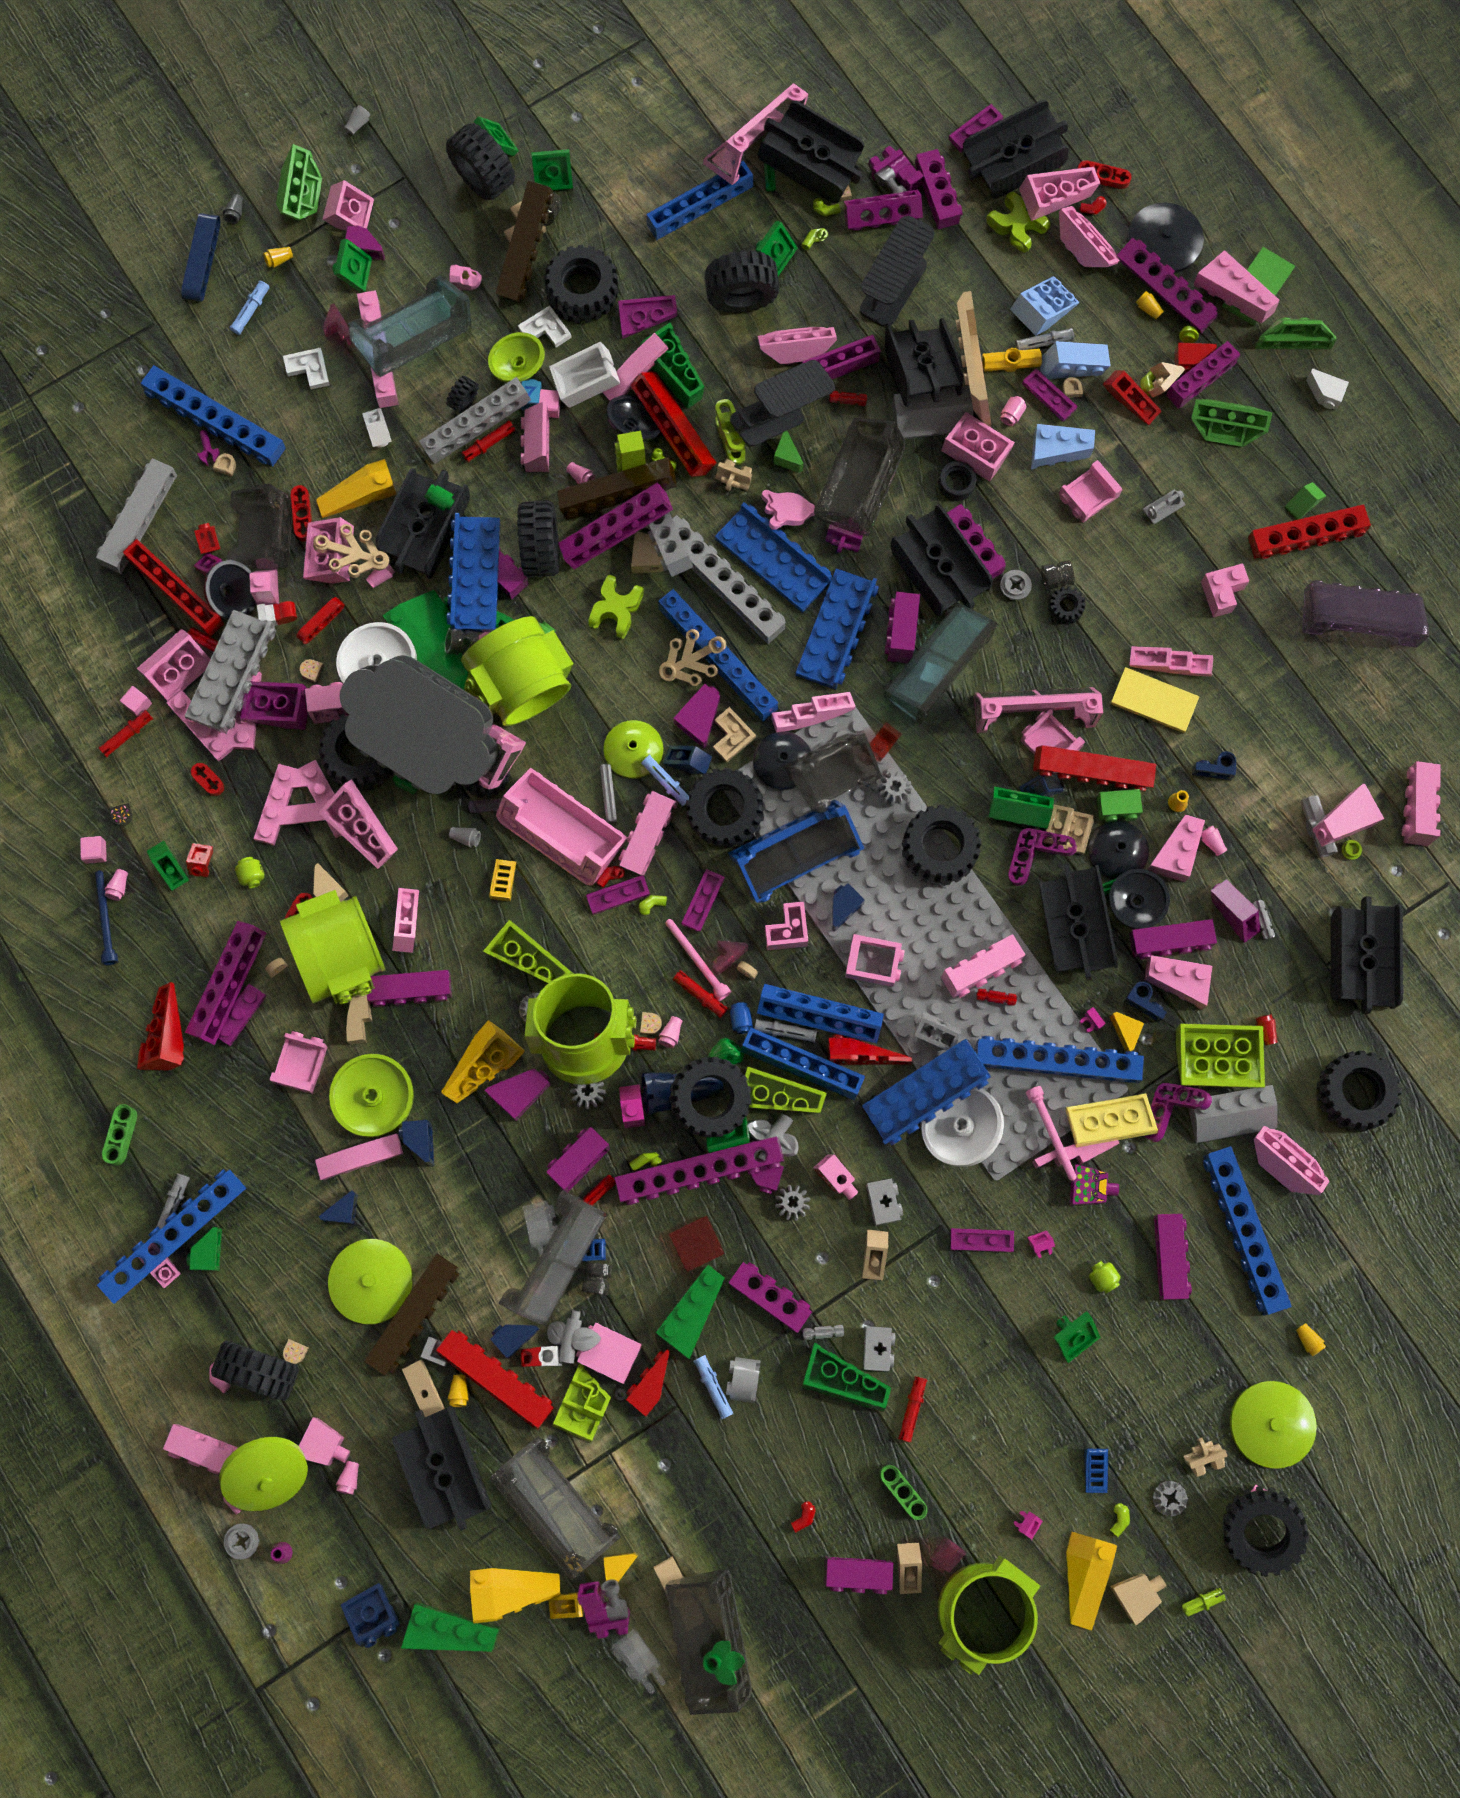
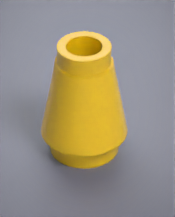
M290 247L267 249V252L263 253V257L268 268H275L293 258Z
M1147 291L1136 301L1139 305L1138 308L1155 319L1164 312L1153 294H1149Z
M1181 790L1172 794L1168 799L1169 807L1175 812L1184 811L1188 806V793Z
M1307 1324L1302 1325L1296 1330L1306 1352L1310 1353L1312 1357L1326 1348L1323 1343L1324 1340Z
M453 1375L448 1396L449 1406L466 1407L469 1398L465 1375Z

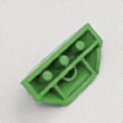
M293 144L281 169L276 205L281 214L299 221L317 212L322 177L312 158L311 151Z
M1285 317L1277 319L1259 337L1255 348L1332 349L1336 342V336L1321 320L1309 318L1290 319Z
M1195 399L1191 419L1206 441L1244 447L1268 433L1273 413L1240 404Z

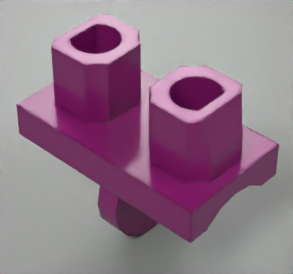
M836 521L833 525L830 524L825 541L838 546V553H841L843 548L859 552L863 539L862 529L854 527L851 531L844 529V523Z

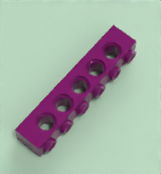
M1132 238L1117 254V258L1202 334L1216 319L1217 308L1211 302H1204L1201 299L1203 297L1201 293L1196 289L1192 291L1188 287L1189 283L1183 277L1177 278L1173 274L1175 271L1168 264L1164 266L1159 262L1161 259L1156 253L1152 252L1150 254L1145 249L1147 246L1140 239L1136 241ZM1144 256L1146 259L1143 263L1138 264L1135 262L1136 257ZM1152 268L1160 270L1156 276H1151L1149 271ZM1167 280L1174 283L1169 289L1163 287L1164 282ZM1180 293L1188 295L1185 301H1179L1177 296ZM1195 305H1199L1202 308L1198 314L1191 312V308Z
M656 483L559 542L564 560L575 570L672 511L673 508L665 490Z
M237 921L185 1033L215 1045L263 943L266 932L254 925Z

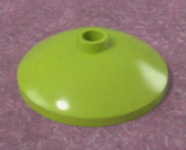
M524 332L512 333L500 339L492 347L488 357V365L492 374L500 381L508 383L517 377L521 382L532 377L540 369L545 357L544 348L540 340L532 334Z
M631 720L618 724L608 733L604 742V757L607 764L611 765V769L616 774L625 778L637 779L649 775L650 772L641 762L651 755L660 764L663 757V742L659 733L651 725L642 721ZM631 743L637 744L635 748H631L629 745Z

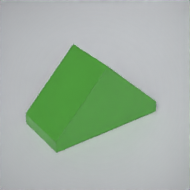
M784 431L774 455V464L800 473L803 471V461L788 431Z
M1312 482L1304 486L1284 508L1296 520H1299L1322 501L1326 495Z

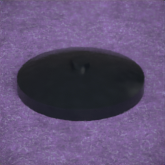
M1166 202L1155 203L1139 211L1133 218L1127 235V242L1132 238L1136 241L1140 239L1147 246L1145 249L1150 254L1152 252L1156 253L1161 259L1159 262L1164 266L1168 264L1175 271L1173 274L1180 273L1192 266L1198 259L1204 243L1203 229L1195 215L1180 205ZM1140 255L1136 257L1135 261L1141 264L1146 258ZM1152 268L1150 270L1151 272L1159 274L1160 272L1158 268Z

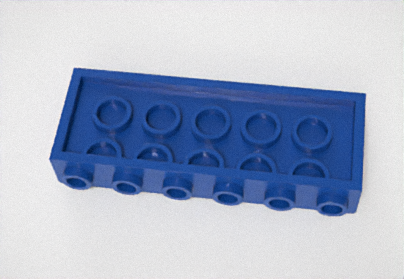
M743 502L741 509L717 533L715 540L803 613L831 583V572L825 566L821 567L817 564L816 559L812 555L804 553L799 544L794 541L791 542L782 530L771 529L768 518H762L752 505H747Z
M455 513V519L451 520V530L454 531V538L450 540V547L453 550V556H450V568H453L452 575H449V587H452V594H448V606H451V613H447V624L451 626L452 631L492 632L496 629L500 518L460 517L459 513Z
M839 569L835 570L797 668L796 676L835 690L838 684H843L846 675L843 673L845 666L849 667L853 657L850 655V652L857 647L859 638H856L858 631H863L866 623L863 618L865 614L869 615L872 603L869 602L871 597H876L879 586L876 585V578L870 581Z
M964 1039L862 1106L883 1138L882 1142L884 1145L890 1143L892 1146L902 1140L900 1136L905 1132L911 1134L919 1129V1123L923 1121L928 1123L935 1119V1113L941 1109L945 1112L954 1106L952 1102L958 1098L960 1101H963L969 1097L972 1089L977 1087L980 1090L988 1085L987 1080L991 1076L969 1041Z

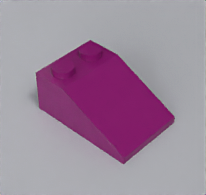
M251 681V689L248 694L245 693L241 720L285 729L305 730L308 715L305 689L308 688L304 684Z

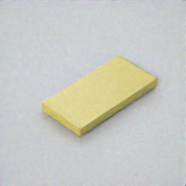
M1125 667L1111 704L1185 733L1199 696Z
M1146 1094L1066 1107L1065 1110L1076 1148L1156 1134L1158 1131Z

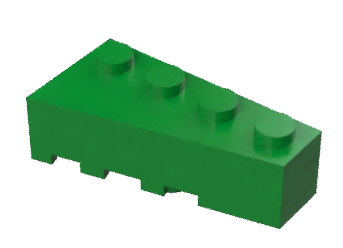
M669 323L655 332L668 347V350L654 361L655 365L651 369L658 374L660 379L688 409L703 398L704 385L694 366L691 365L687 353L684 352L678 336L675 335L673 326ZM646 338L645 340H643V341L640 343V346H641L648 338Z
M709 1265L706 1266L656 1332L657 1335L689 1360L725 1277Z
M814 1343L801 1388L884 1412L891 1387Z
M416 1603L414 1604L401 1649L492 1652L495 1648L500 1627L484 1622L473 1623L471 1618Z

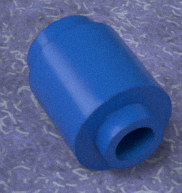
M747 1003L731 1005L730 1016L733 1031H737V1034L748 1033L750 1027L753 1028L750 1008L747 1006Z

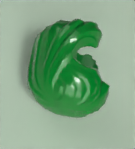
M722 1038L712 1048L708 1057L726 1059L735 1065L738 1062H742L744 1053L740 1052L741 1049L737 1043L728 1038Z

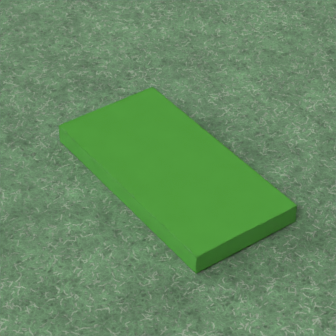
M1263 247L1247 271L1276 296L1295 266ZM1223 304V308L1251 325H1256L1257 321L1241 313L1239 308Z

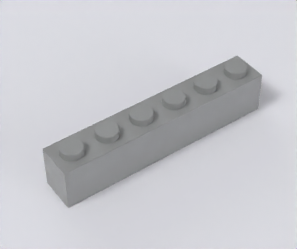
M153 458L150 463L146 464L141 479L137 480L134 485L132 495L125 501L124 509L117 515L113 528L107 532L103 546H100L97 550L96 559L102 566L120 574L123 573L129 562L123 551L136 539L141 541L177 477L173 467Z

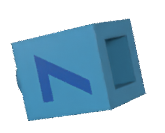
M534 379L522 381V386L531 401L521 407L522 410H526L539 403L540 390L542 389L540 381Z

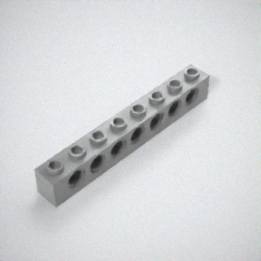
M676 515L673 521L679 535L688 538L682 542L693 565L691 569L769 644L785 630L786 622L783 615L779 612L776 613L766 599L762 600L757 595V590L752 585L748 586L744 582L743 576L739 572L735 573L730 568L729 562L717 555V551L713 546H708L698 532L694 533L690 529L689 523L684 518L680 519ZM694 549H699L702 551L699 554L692 553ZM712 562L715 566L709 568L705 564ZM727 576L729 579L726 581H721L719 577ZM735 589H740L742 593L737 595L734 594L732 591ZM752 602L756 606L754 608H749L746 606V604ZM761 616H767L769 617V620L764 622L761 621L759 618Z

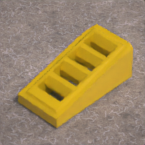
M496 859L490 888V899L511 901L516 869L515 861ZM500 865L511 867L510 870H503L499 868ZM499 873L509 874V878L500 877L498 875ZM497 881L508 882V885L497 884ZM496 888H502L507 890L506 892L496 891Z

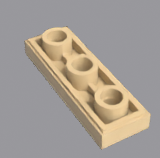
M423 1359L402 1369L415 1400L425 1417L445 1409ZM425 1390L428 1392V1397L425 1396Z

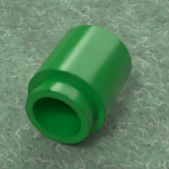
M431 484L424 496L428 503L442 511H445V509L450 510L455 501L452 498L454 494L439 485L435 486Z

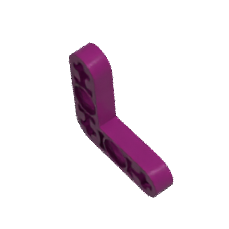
M1031 828L1023 829L1019 834L1008 876L1010 881L1016 886L1024 885L1027 882L1035 850L1071 856L1077 850L1075 840L1066 835ZM1031 834L1033 840L1030 839L1028 841V848H1026V841L1024 837H1028V835ZM1045 838L1053 839V844L1049 847L1043 846L1042 842ZM1057 840H1059V843L1062 845H1067V842H1070L1072 847H1069L1067 850H1065L1064 846L1058 845V849H1056L1058 843ZM1020 853H1028V860L1024 862L1018 860ZM1018 866H1020V867H1021V871H1020V872H1021V875H1022L1023 877H1019L1018 880H1016L1015 876H1013V875H1014V874H1015V875L1018 874V871H1019V867H1018Z
M1170 1083L1160 1084L1156 1089L1151 1104L1154 1119L1159 1122V1124L1156 1123L1158 1131L1156 1134L1145 1135V1137L1152 1142L1160 1141L1165 1134L1174 1105L1206 1110L1212 1103L1211 1095L1202 1089ZM1170 1091L1173 1093V1096L1169 1094L1164 1095V1093ZM1187 1092V1098L1184 1101H1180L1181 1094ZM1194 1097L1199 1099H1202L1204 1097V1100L1198 1102L1194 1099ZM1160 1108H1164L1163 1115L1157 1117V1111Z

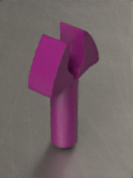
M202 430L200 431V437L204 450L202 453L197 454L200 460L209 467L207 461L209 454L213 456L215 463L217 457L220 456V451L218 448H211L208 432Z

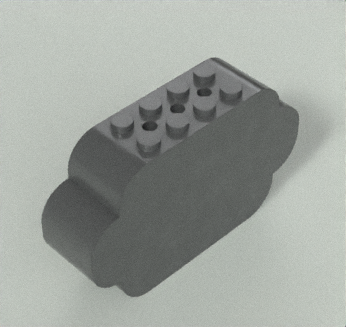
M396 656L380 665H369L354 671L347 677L341 687L340 703L343 709L350 714L345 723V733L348 740L360 749L359 752L361 754L373 757L380 766L395 771L394 774L401 779L406 778L418 790L423 789L428 793L440 794L457 783L464 785L472 784L486 775L497 759V744L488 734L493 725V716L489 707L410 656Z

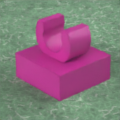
M1094 1007L1084 1014L1086 1017H1083L1079 1022L1080 1025L1086 1021L1090 1023V1028L1086 1030V1033H1090L1094 1028L1097 1031L1106 1024Z
M1048 1231L1028 1237L1029 1245L1039 1258H1042L1041 1251L1047 1250L1049 1255L1052 1254V1247H1055V1244Z
M1020 1511L1019 1514L1025 1519L1023 1523L1014 1521V1525L1019 1528L1018 1531L1032 1540L1043 1521L1031 1512L1027 1514L1024 1511Z

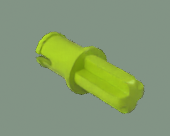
M1219 1587L1207 1594H1199L1198 1598L1182 1605L1183 1612L1189 1617L1203 1610L1208 1611L1209 1607L1222 1601L1224 1602L1226 1600L1225 1595L1215 1597L1223 1592Z

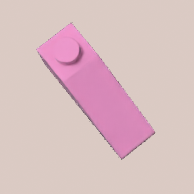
M398 889L392 951L413 953L419 890Z

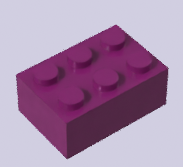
M896 592L895 598H891L888 613L889 622L886 632L887 640L884 654H888L887 661L911 664L915 648L920 594Z
M592 1127L588 1130L584 1128L577 1135L578 1140L573 1145L571 1143L568 1144L562 1151L563 1155L558 1160L556 1158L552 1160L547 1166L548 1171L546 1173L566 1194L610 1150L609 1144Z
M825 1557L824 1584L829 1587L830 1591L842 1592L844 1587L851 1588L852 1592L865 1593V1589H872V1592L876 1594H887V1590H892L893 1562L890 1560Z

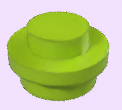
M1186 326L1180 332L1179 338L1184 343H1194L1198 340L1199 333L1195 327Z
M1348 840L1342 845L1341 852L1346 859L1355 860L1360 857L1362 847L1357 841Z

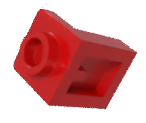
M209 523L201 524L194 531L201 554L221 549L215 525L210 526Z
M192 844L186 860L189 875L208 877V865L213 854V846Z

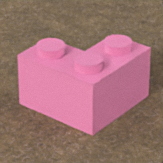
M1243 564L1206 573L1202 579L1201 584L1213 618L1232 613L1236 607L1237 602L1233 593L1244 590L1249 583Z
M804 902L783 904L784 924L765 925L767 950L807 947L808 935Z

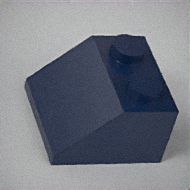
M428 1120L402 1122V1127L399 1128L400 1140L425 1163L433 1167L432 1124Z

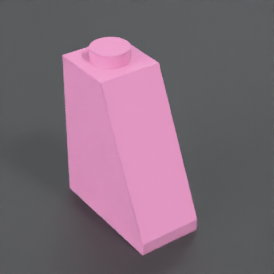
M277 569L250 573V592L257 605L279 604Z

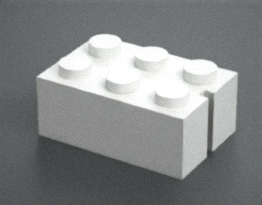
M601 342L549 366L560 400L569 408L620 384L616 369L613 367L614 363L610 352Z

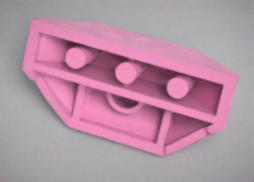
M1066 207L1059 211L1060 239L1065 244V247L1075 255L1080 264L1084 267H1109L1119 263L1120 260L1110 244L1083 215L1076 212L1074 207Z
M834 327L789 329L758 336L760 349L780 364L803 362L824 354L837 341Z
M1263 1126L1254 1138L1259 1165L1291 1192L1320 1195L1329 1180L1324 1176L1320 1165L1316 1159L1284 1132Z

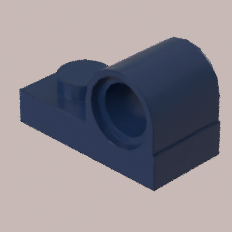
M1226 751L1217 757L1214 764L1205 760L1196 762L1192 767V775L1231 781L1236 775V757L1233 753ZM1221 760H1226L1229 767L1223 766Z
M1146 982L1137 983L1123 1001L1157 1022H1160L1167 1013L1160 1004L1149 1002L1153 991L1151 985ZM1137 989H1143L1146 996L1139 997Z

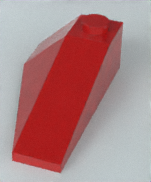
M169 982L158 989L152 1008L154 1017L150 1025L147 1024L145 1030L149 1033L146 1043H141L137 1069L172 1070L181 1066L183 1062L184 1044L174 983Z
M835 1034L832 1035V1038L828 1039V1060L838 1065H910L912 1062V1057L856 1039L845 1038L844 1035Z

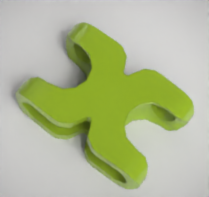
M1009 192L1005 197V205L1011 213L1001 214L994 210L986 216V221L999 235L1010 233V243L1019 251L1026 253L1031 248L1032 242L1025 232L1027 230H1034L1044 234L1050 228V221L1045 216L1031 221L1023 198L1015 192Z
M722 399L715 406L716 428L722 439L727 458L733 461L735 465H739L745 461L746 443L730 422V416L736 412L733 403L728 399ZM726 406L730 411L729 413H722L720 408ZM740 452L741 456L734 458L731 453Z
M608 575L601 588L602 601L596 602L591 611L589 627L598 628L604 619L612 618L617 621L616 636L624 639L632 624L630 613L638 610L644 594V588L636 585L629 594L619 595L615 592L617 585L616 577Z

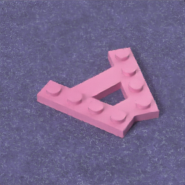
M258 672L256 676L253 675L251 681L261 682V672ZM182 690L167 702L168 706L218 762L234 749L254 750L257 723L241 720L242 709L236 713L235 728L229 729L227 734L185 718L191 700Z
M316 760L299 769L278 764L254 836L255 841L274 846L281 825L326 820L318 812L335 794ZM308 787L316 802L288 806L293 788ZM326 820V822H327V824L329 825V827H330V829H331L333 835L335 836V838H338V837L342 836V835Z

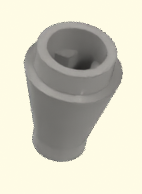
M360 105L357 108L354 107L344 128L354 135L357 130L369 121L370 113Z
M452 827L449 832V838L472 848L473 846H478L481 833L476 828Z

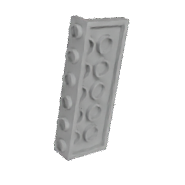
M236 610L232 611L186 711V719L227 734L229 729L233 728L236 720L234 717L237 711L242 709L244 703L242 699L245 693L248 694L251 689L252 677L257 675L260 668L259 662L267 654V644L275 636L276 629L273 622H264Z

